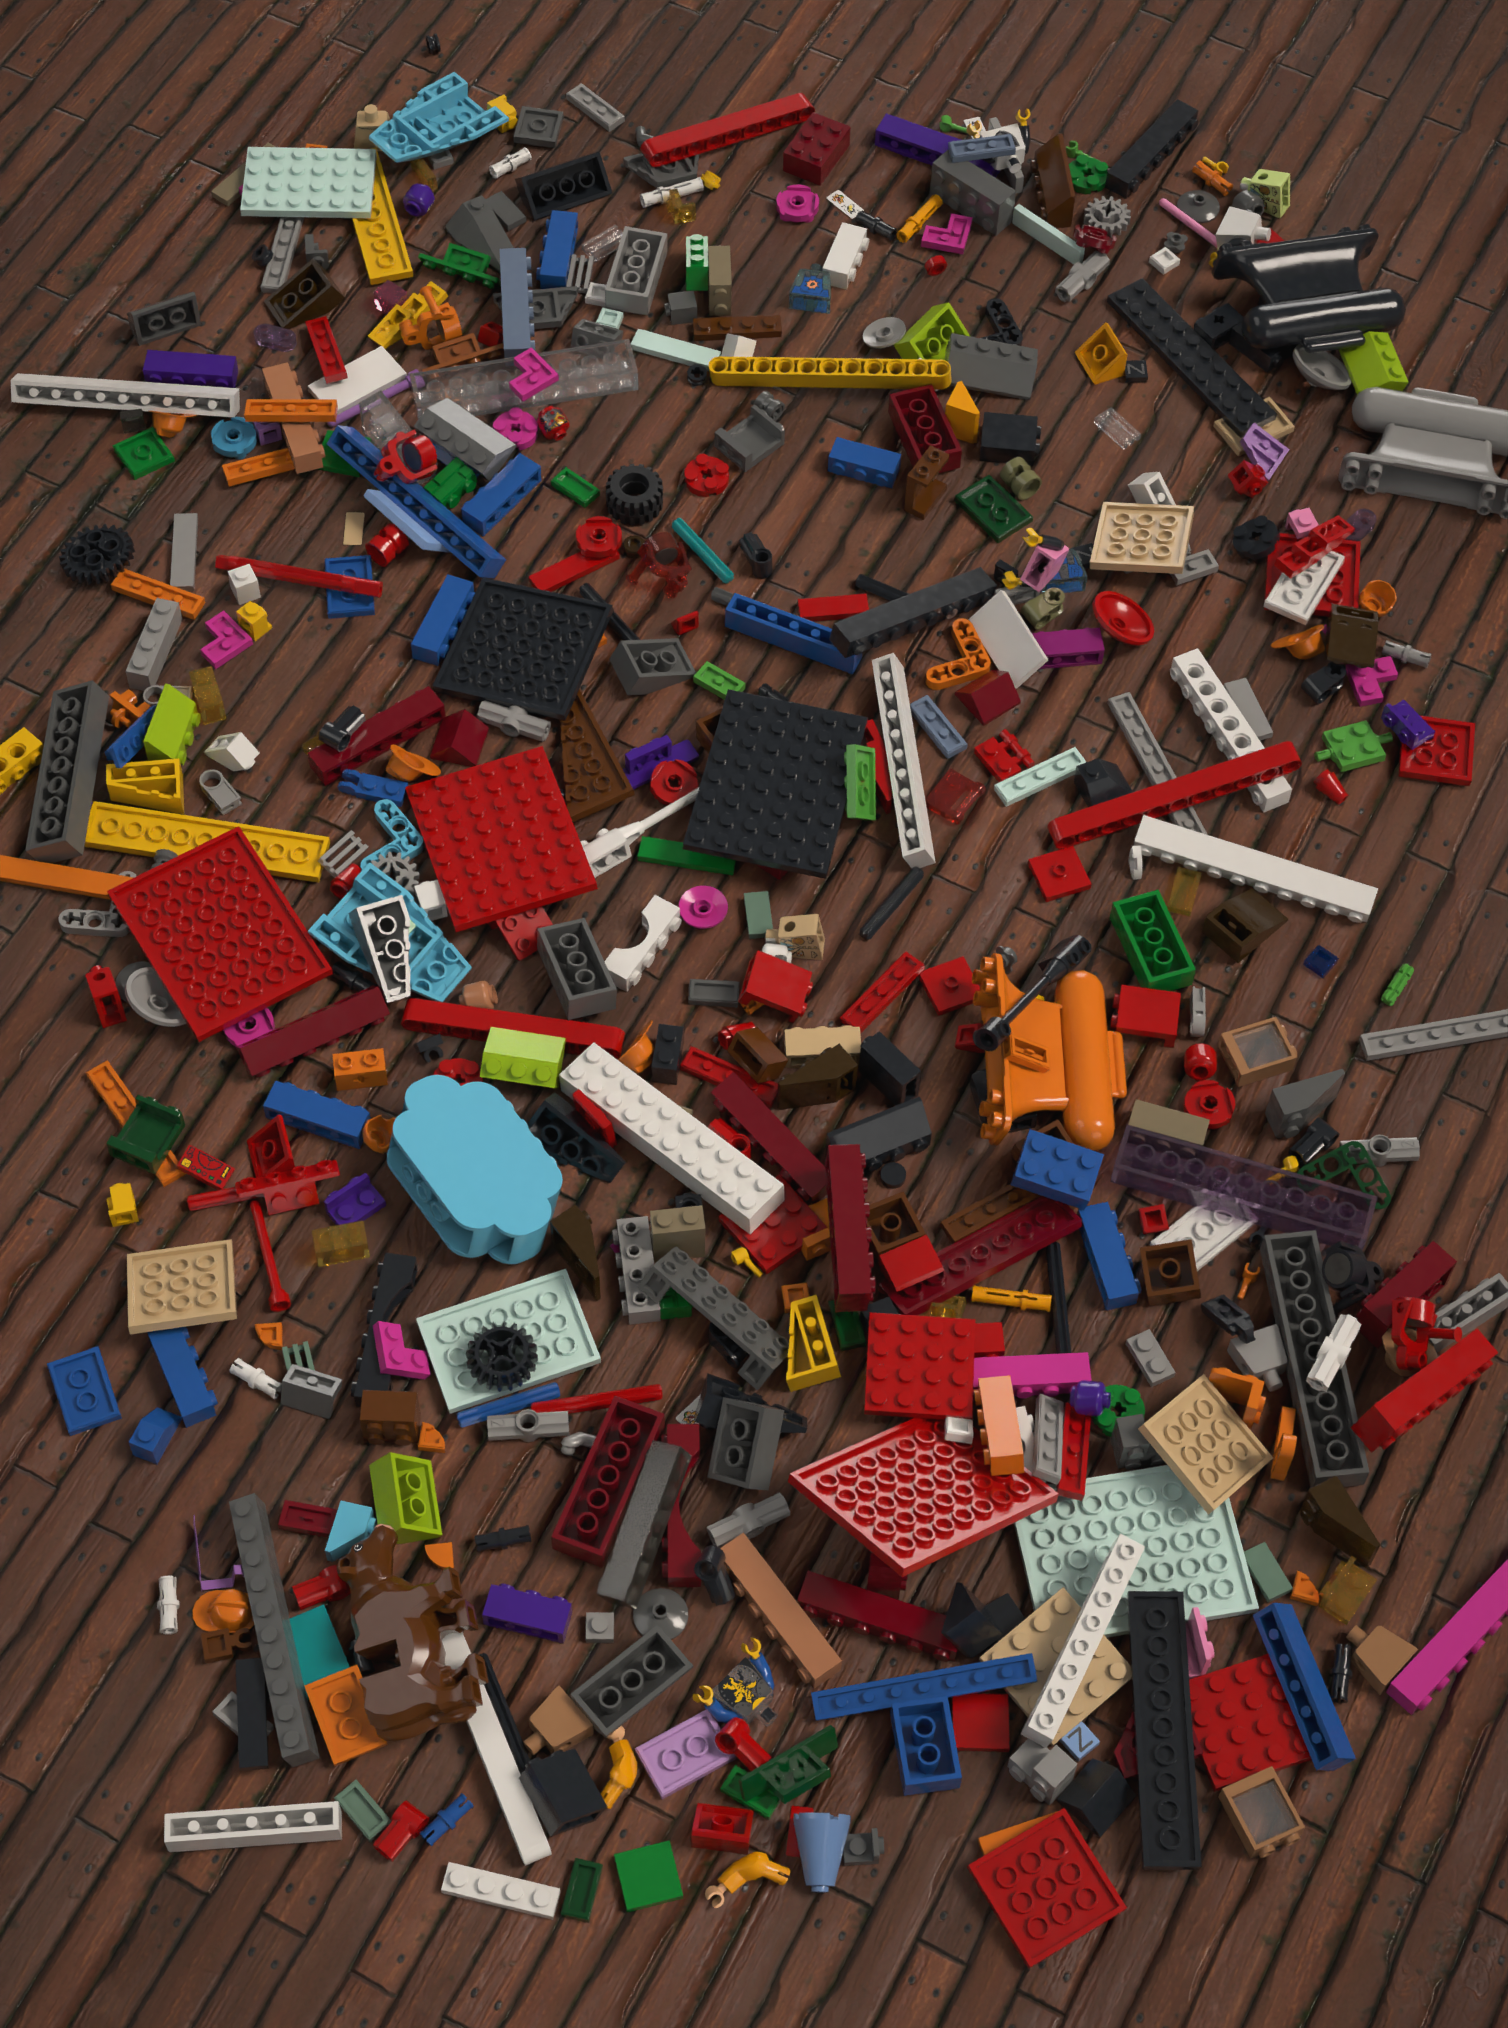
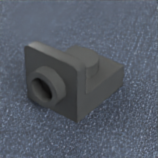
M305 234L307 263L314 259L323 268H328V250H319V244L314 243L313 234Z
M871 1828V1833L847 1835L843 1851L844 1866L879 1863L880 1854H884L883 1836L878 1837L877 1828Z

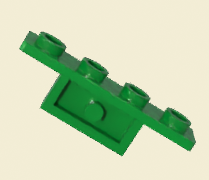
M449 243L443 260L419 253L418 258L422 261L423 266L428 269L435 270V268H439L447 275L455 276V274H458L464 280L472 283L475 280L480 281L483 286L490 289L495 287L501 288L499 278L486 274L491 260L489 255Z

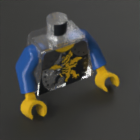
M750 1637L754 1644L752 1650L749 1651L746 1644H741V1650L751 1655L750 1659L745 1657L713 1690L709 1686H699L704 1691V1697L701 1698L699 1694H693V1700L697 1703H705V1709L718 1722L727 1723L730 1719L738 1717L749 1725L757 1718L768 1727L778 1716L768 1706L773 1700L775 1685L770 1667L760 1652L761 1644L759 1640Z

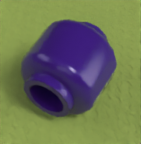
M419 183L413 184L403 197L405 210L412 216H424L435 201L431 188Z
M1081 1380L1077 1386L1073 1385L1070 1394V1406L1074 1407L1077 1414L1099 1417L1105 1408L1109 1409L1111 1393L1106 1392V1387L1102 1382Z

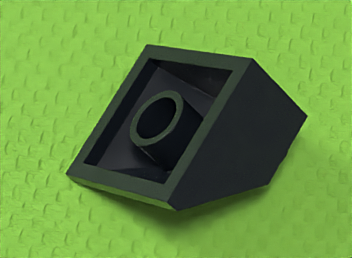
M1097 758L1076 766L1074 784L1088 807L1133 793L1117 764Z

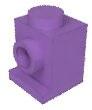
M252 422L261 446L282 440L279 422ZM274 430V432L263 434L264 432Z

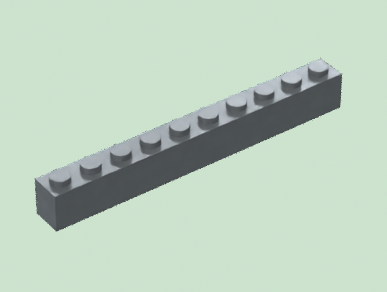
M253 1493L229 1501L282 1758L292 1767H296L320 1757L266 1506Z

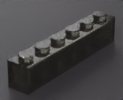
M653 1440L650 1449L646 1452L644 1466L641 1474L637 1477L636 1487L631 1500L627 1504V1512L623 1523L617 1531L616 1542L613 1550L608 1555L606 1569L598 1583L596 1594L609 1603L636 1609L692 1457L681 1446Z

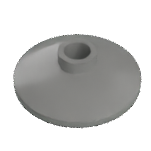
M895 317L878 319L864 330V343L871 348H885L894 345L905 335V324L901 319Z

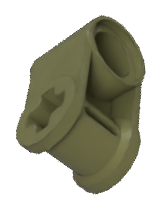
M1049 588L1036 598L1025 603L1020 613L1036 630H1039L1062 614V603L1064 602L1065 594L1059 588Z

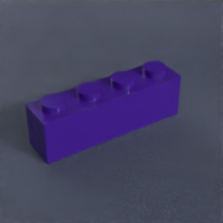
M147 350L143 373L145 382L235 388L238 365L236 356Z

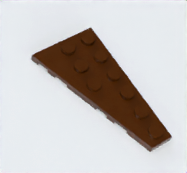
M579 689L566 721L560 720L566 789L565 798L572 822L635 795L629 780Z

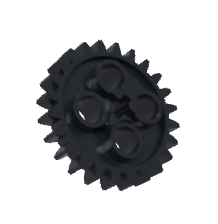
M104 524L102 528H98V525H95L93 530L86 527L85 533L78 531V537L71 536V543H64L65 549L60 550L62 554L59 556L60 565L66 576L70 577L72 581L78 580L79 584L86 580L88 585L93 580L99 584L103 578L108 582L111 575L116 578L117 571L124 572L123 566L131 565L129 560L134 559L132 553L135 552L133 541L128 532H124L122 527L116 529L115 525L108 529L107 524Z

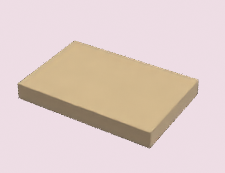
M1271 397L1263 399L1277 413L1276 420L1261 428L1275 439L1294 432L1295 426ZM1223 419L1214 421V428L1237 456L1245 454L1246 452L1240 444L1242 438Z

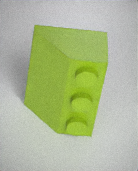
M948 302L932 306L905 333L903 338L894 344V347L902 359L945 360V350L951 333L965 336L970 335Z
M1369 331L1363 334L1366 340L1364 345L1339 349L1357 395L1364 389L1371 387L1403 391L1409 383L1389 334L1386 332Z
M170 684L164 685L143 742L148 761L179 758L180 764L184 765L187 757L186 750L193 743V731L200 724L201 714L198 713L194 701Z
M491 1027L483 1052L480 1077L559 1088V1074L562 1069L566 1038Z
M389 1452L371 1463L369 1468L377 1524L390 1525L398 1535L397 1544L441 1537L442 1529L431 1460Z

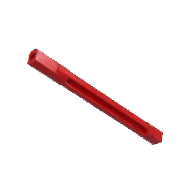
M216 556L215 568L230 571L250 564L255 576L378 598L382 596L383 582L237 556Z

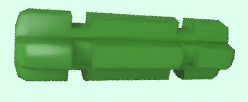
M1402 964L1399 972L1396 973L1388 989L1382 995L1381 1001L1388 1006L1394 1004L1407 981L1413 975L1414 968L1412 966Z

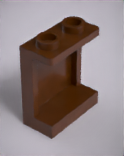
M931 445L907 475L904 511L922 520L927 517L947 490V484L935 478L949 460V454Z

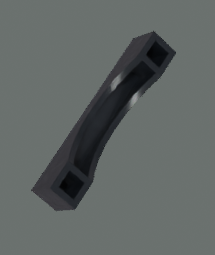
M385 1253L384 1261L378 1264L377 1277H380L379 1284L373 1287L372 1301L375 1302L373 1309L368 1310L367 1324L369 1329L368 1333H363L361 1348H364L362 1357H358L356 1372L359 1375L357 1381H353L351 1386V1397H354L356 1407H361L363 1390L392 1391L393 1389L391 1375L380 1372L373 1325L378 1321L387 1322L402 1300L413 1292L418 1272L417 1258L415 1256Z

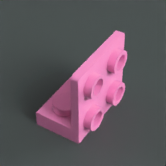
M1198 1607L1192 1608L1188 1621L1185 1623L1189 1679L1206 1674L1211 1666L1210 1662L1214 1658L1212 1642H1207L1205 1634L1207 1632V1621L1204 1615H1200Z

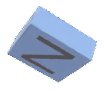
M1082 1721L1059 1740L1078 1762L1100 1743L1098 1738Z

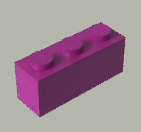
M1100 628L1064 629L1032 633L1048 658V661L1039 669L1102 664L1104 645Z

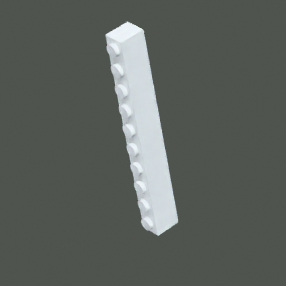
M17 373L11 379V401L16 403L156 411L235 417L240 411L239 388Z
M891 653L873 659L872 665L902 856L911 868L915 866L922 868L936 862L904 667L896 655Z
M1143 815L1134 841V846H1141V853L1144 856L1154 855L1160 857L1166 863H1180L1186 869L1192 871L1199 869L1207 872L1209 876L1214 878L1224 877L1230 879L1236 885L1243 886L1246 884L1253 886L1258 892H1272L1281 899H1294L1309 908L1316 906L1324 909L1326 913L1331 915L1348 916L1349 920L1357 923L1368 921L1378 888L1145 815Z

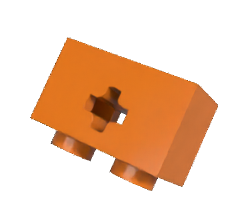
M383 1048L332 1054L337 1091L388 1085Z

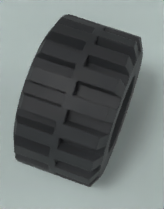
M629 464L627 467L623 465L620 466V470L615 469L613 475H609L608 482H606V505L609 514H613L615 520L620 519V523H630L632 526H635V523L644 525L645 521L651 522L653 517L657 518L659 511H662L663 485L659 474L653 472V469L650 467L645 468L642 464H639V466ZM638 493V494H641V495H638V496H630V495H628V494Z

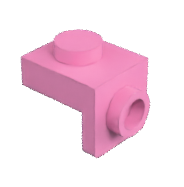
M1310 508L1289 512L1285 524L1287 530L1293 529L1297 539L1308 537L1310 530L1318 526Z

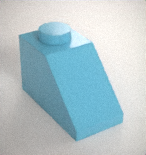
M340 1501L325 1548L327 1561L333 1562L348 1554L353 1545L369 1536L377 1525V1518H374L372 1507Z

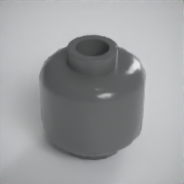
M1241 191L1233 199L1232 207L1242 210L1250 209L1260 216L1264 212L1263 199L1252 191Z

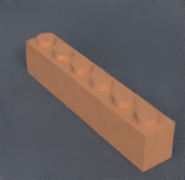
M288 362L262 368L265 387L270 399L303 398L301 386H296L298 384L295 370H290ZM279 422L296 473L299 474L323 468L322 458L325 457L323 445H318L320 439L317 429H312L314 428V422Z
M744 1532L720 1549L723 1550L726 1557L724 1566L729 1578L733 1582L734 1591L739 1597H745L749 1603L748 1608L756 1619L761 1618L765 1624L764 1629L772 1640L777 1639L782 1646L780 1649L784 1657L789 1662L793 1660L799 1668L797 1673L802 1681L806 1684L809 1682L815 1689L841 1671L842 1660Z

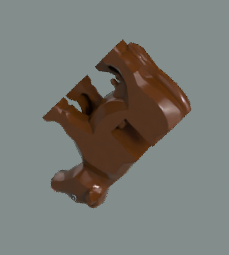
M378 1524L367 1538L353 1545L348 1554L337 1561V1572L340 1579L348 1583L350 1587L351 1621L355 1633V1652L376 1664L396 1658L398 1664L401 1665L359 1679L364 1692V1709L370 1725L376 1728L377 1735L383 1740L396 1742L416 1737L442 1724L461 1723L469 1720L476 1713V1707L483 1705L480 1685L487 1684L488 1677L483 1657L476 1653L469 1654L463 1665L457 1670L451 1669L450 1666H444L446 1652L442 1639L448 1634L461 1633L464 1630H478L475 1608L467 1600H460L453 1608L442 1607L448 1605L452 1599L463 1597L458 1571L447 1567L443 1569L440 1578L435 1582L415 1586L402 1578L393 1576V1551L398 1541V1535L390 1525Z

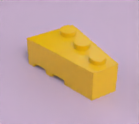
M179 758L129 762L122 768H116L115 764H106V784L111 801L184 814L183 773Z
M817 1295L791 1302L788 1371L786 1373V1382L790 1392L841 1377Z

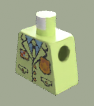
M1260 169L1252 179L1246 177L1242 179L1240 189L1243 191L1249 190L1259 195L1264 202V212L1277 218L1283 216L1290 206L1289 173Z

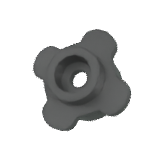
M1174 232L1167 233L1166 237L1168 239L1164 242V247L1168 248L1172 253L1183 251L1185 249L1184 243L1187 242L1188 237Z
M996 947V953L1002 955L1005 972L1011 973L1013 971L1012 966L1017 962L1016 953L1010 947Z

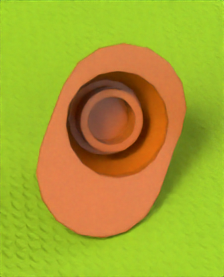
M148 411L152 412L153 427L156 429L157 434L165 437H174L177 433H181L187 417L197 416Z
M1317 625L1303 632L1280 638L1274 641L1271 647H1286L1298 659L1306 660L1325 650L1320 633L1324 625Z
M393 744L390 746L393 754L386 766V771L396 779L403 782H411L419 778L423 773L431 776L441 774L439 767L430 760L408 752Z
M652 1020L637 1035L625 1054L618 1059V1061L636 1073L643 1072L653 1061L655 1047L646 1034L652 1025Z
M236 1589L209 1591L195 1602L192 1610L196 1625L203 1631L211 1632L228 1628L230 1633H235L241 1628H248L250 1630L254 1626L248 1593Z

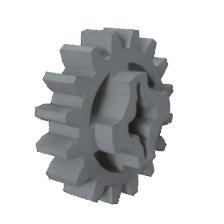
M1102 196V199L1099 201L1097 198H1094L1093 203L1089 202L1087 208H1085L1084 224L1108 231L1107 234L1111 238L1113 233L1121 235V230H1127V226L1130 225L1131 211L1127 210V204L1121 205V199L1113 201L1111 196L1109 200H1106Z
M388 852L387 858L380 854L378 855L379 862L371 861L380 870L386 866L382 872L390 877L392 871L395 881L401 886L406 885L405 889L414 896L415 891L413 888L419 885L417 881L419 879V872H414L416 870L415 863L409 865V856L403 860L401 859L400 852H398L396 857H393L392 853Z

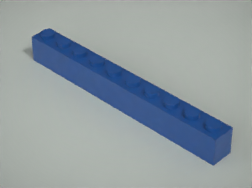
M337 425L327 442L330 448L475 574L482 578H495L506 561L501 554L416 481L406 484L398 475L389 477L385 481L377 480L378 474L374 476V471L380 460L384 458L381 451L355 428Z

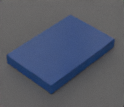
M371 555L326 558L325 572L373 580ZM326 588L328 619L375 615L374 597Z
M99 1346L47 1363L70 1436L122 1419Z

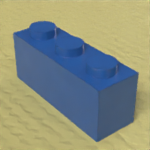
M836 437L828 457V472L888 488H893L901 465V454L839 437Z

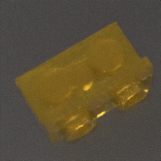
M1353 1556L1350 1557L1347 1563L1343 1560L1340 1562L1334 1572V1575L1337 1576L1333 1583L1327 1581L1319 1594L1323 1597L1319 1607L1346 1625L1377 1581L1376 1578L1354 1564L1356 1558Z

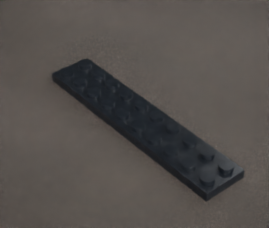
M1143 278L1107 296V302L1240 438L1245 435L1253 423L1263 427L1276 420L1277 413Z
M1128 1591L1127 1608L1143 1870H1200L1202 1865L1184 1595L1182 1591Z

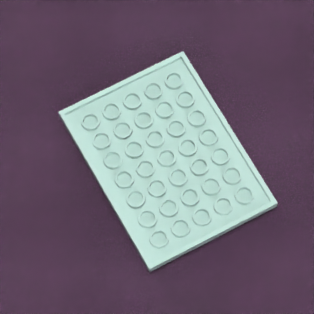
M1168 1465L1086 1478L1085 1495L1082 1501L1058 1496L1056 1503L1013 1523L1034 1611L1063 1587L1082 1608L1112 1543L1120 1533L1145 1546L1104 1632L1106 1638L1129 1634L1128 1591H1182L1184 1595L1185 1623H1187L1191 1610L1194 1607L1199 1608L1200 1615H1204L1206 1621L1256 1613L1259 1610L1230 1499H1226L1208 1515ZM1048 1484L1056 1491V1484Z

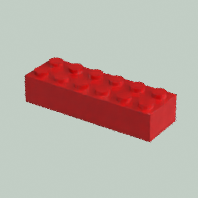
M1478 1328L1475 1329L1459 1343H1456L1374 1404L1350 1428L1371 1453L1379 1447L1385 1450L1396 1441V1438L1405 1435L1416 1423H1421L1432 1411L1438 1410L1449 1398H1454L1465 1386L1471 1385L1481 1377V1374L1493 1365L1491 1359L1498 1354L1497 1350Z

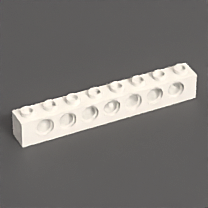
M1197 648L1174 657L1170 669L1172 679L1178 682L1183 696L1189 699L1195 714L1201 717L1207 732L1213 735L1218 749L1224 752L1228 760L1264 749V746L1199 649ZM1284 776L1247 787L1252 795L1253 802L1260 806L1263 813L1288 803L1292 788Z
M1121 1533L1112 1543L1021 1735L1045 1748L1053 1741L1145 1546Z

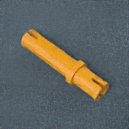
M933 194L914 216H910L906 220L905 225L896 233L900 242H908L912 235L918 233L922 229V225L943 204L939 195Z
M974 1285L971 1302L1020 1307L1023 1311H1026V1308L1050 1312L1052 1295L1028 1293V1290L1024 1289L1023 1292Z

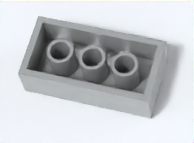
M625 226L605 288V308L642 315L649 314L668 252L667 233Z

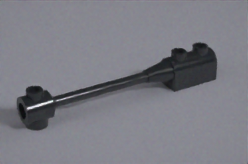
M1073 935L1060 941L1038 963L1043 973L1040 979L1002 1018L992 1017L981 1028L973 1032L975 1045L985 1051L996 1050L1011 1034L1009 1024L1046 986L1058 982L1066 974L1073 971L1091 952L1090 942L1080 935Z

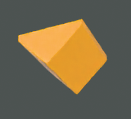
M1105 322L1075 351L1076 356L1094 384L1124 376L1127 353L1109 324Z
M959 381L946 403L945 414L956 438L974 444L977 443L980 412L963 382Z

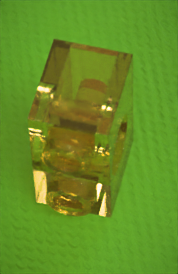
M212 666L190 671V681L203 725L226 720L224 704Z
M364 1221L312 1230L318 1267L370 1257Z

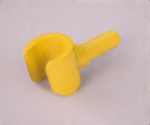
M1206 156L1202 159L1213 170H1217L1220 176H1222V173H1227L1229 168L1227 163L1220 161L1216 164Z
M1296 1156L1286 1157L1283 1160L1284 1167L1266 1177L1268 1183L1282 1175H1295L1299 1169Z
M741 1247L731 1252V1259L736 1266L744 1262L758 1278L763 1275L752 1263L745 1248Z

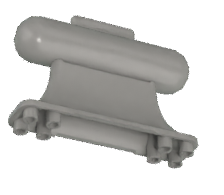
M1380 387L1366 388L1358 393L1352 404L1353 421L1359 428L1367 432L1383 434L1377 448L1369 455L1356 452L1344 455L1338 476L1343 489L1353 490L1358 488L1364 489L1370 495L1377 492L1392 493L1464 506L1477 510L1481 515H1487L1491 512L1500 514V517L1503 519H1508V480L1499 478L1492 464V454L1508 456V410L1478 405V400L1475 397L1420 387L1414 388L1411 393Z

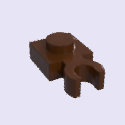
M228 1628L202 1633L201 1640L205 1662L211 1663L234 1658L233 1650L235 1649L241 1652L250 1651L252 1649L251 1642H240L242 1637L250 1636L249 1629L241 1628L234 1635H230Z

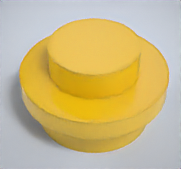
M707 170L705 174L701 175L700 178L703 180V185L713 190L714 187H720L721 178Z

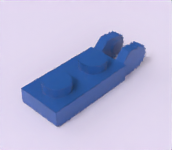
M343 770L342 778L351 782H339L337 788L342 793L375 802L388 799L394 802L396 806L402 807L406 796L405 787L408 786V782L365 773L360 774L356 770Z

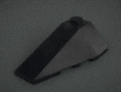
M553 1093L543 1101L527 1123L529 1130L534 1137L541 1141L547 1154L559 1160V1163L572 1165L582 1169L584 1173L610 1183L626 1163L585 1118L556 1093Z

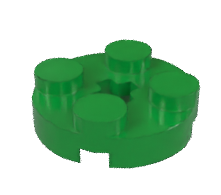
M1079 155L1076 160L1069 164L1074 191L1081 194H1091V191L1098 190L1097 192H1100L1105 188L1108 172L1107 163L1086 155Z
M1110 1385L1106 1387V1392L1111 1393L1109 1409L1105 1408L1102 1415L1099 1417L1091 1416L1095 1426L1097 1424L1102 1429V1433L1111 1437L1116 1418L1143 1414V1417L1145 1416L1144 1402L1136 1389L1124 1385ZM1119 1406L1125 1412H1122L1121 1416L1118 1417L1114 1411H1111V1408Z

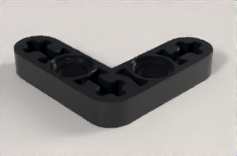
M997 298L989 300L986 304L985 313L996 334L985 336L981 339L1022 346V333L1004 301ZM1005 322L1008 323L1010 326L1007 328L1000 327L998 324Z

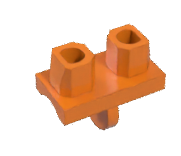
M129 689L122 694L114 691L110 694V698L113 699L112 710L110 711V715L113 716L111 723L117 728L123 725L129 727L151 706L143 702L138 707H135L134 705L138 702L137 696Z

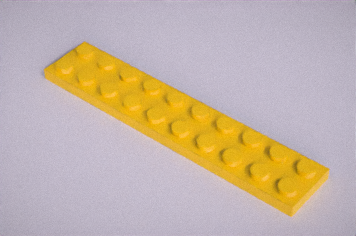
M93 801L84 847L154 857L159 849H167L179 856L239 826L272 876L319 883L323 866L318 860L328 851L330 837Z

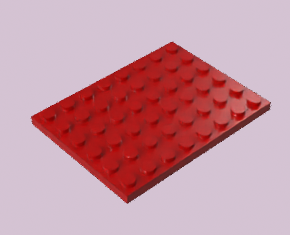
M543 746L405 787L456 932L598 889L597 882Z
M239 826L107 891L108 897L198 1042L333 974L331 966Z
M927 1418L908 1420L790 1473L788 1483L901 1577L1056 1503L1059 1495L1058 1492L1040 1478L1032 1476V1472L1024 1467V1473L991 1476L990 1465L984 1464L983 1449H987V1445H981L980 1431L973 1427L972 1444L945 1440V1420Z

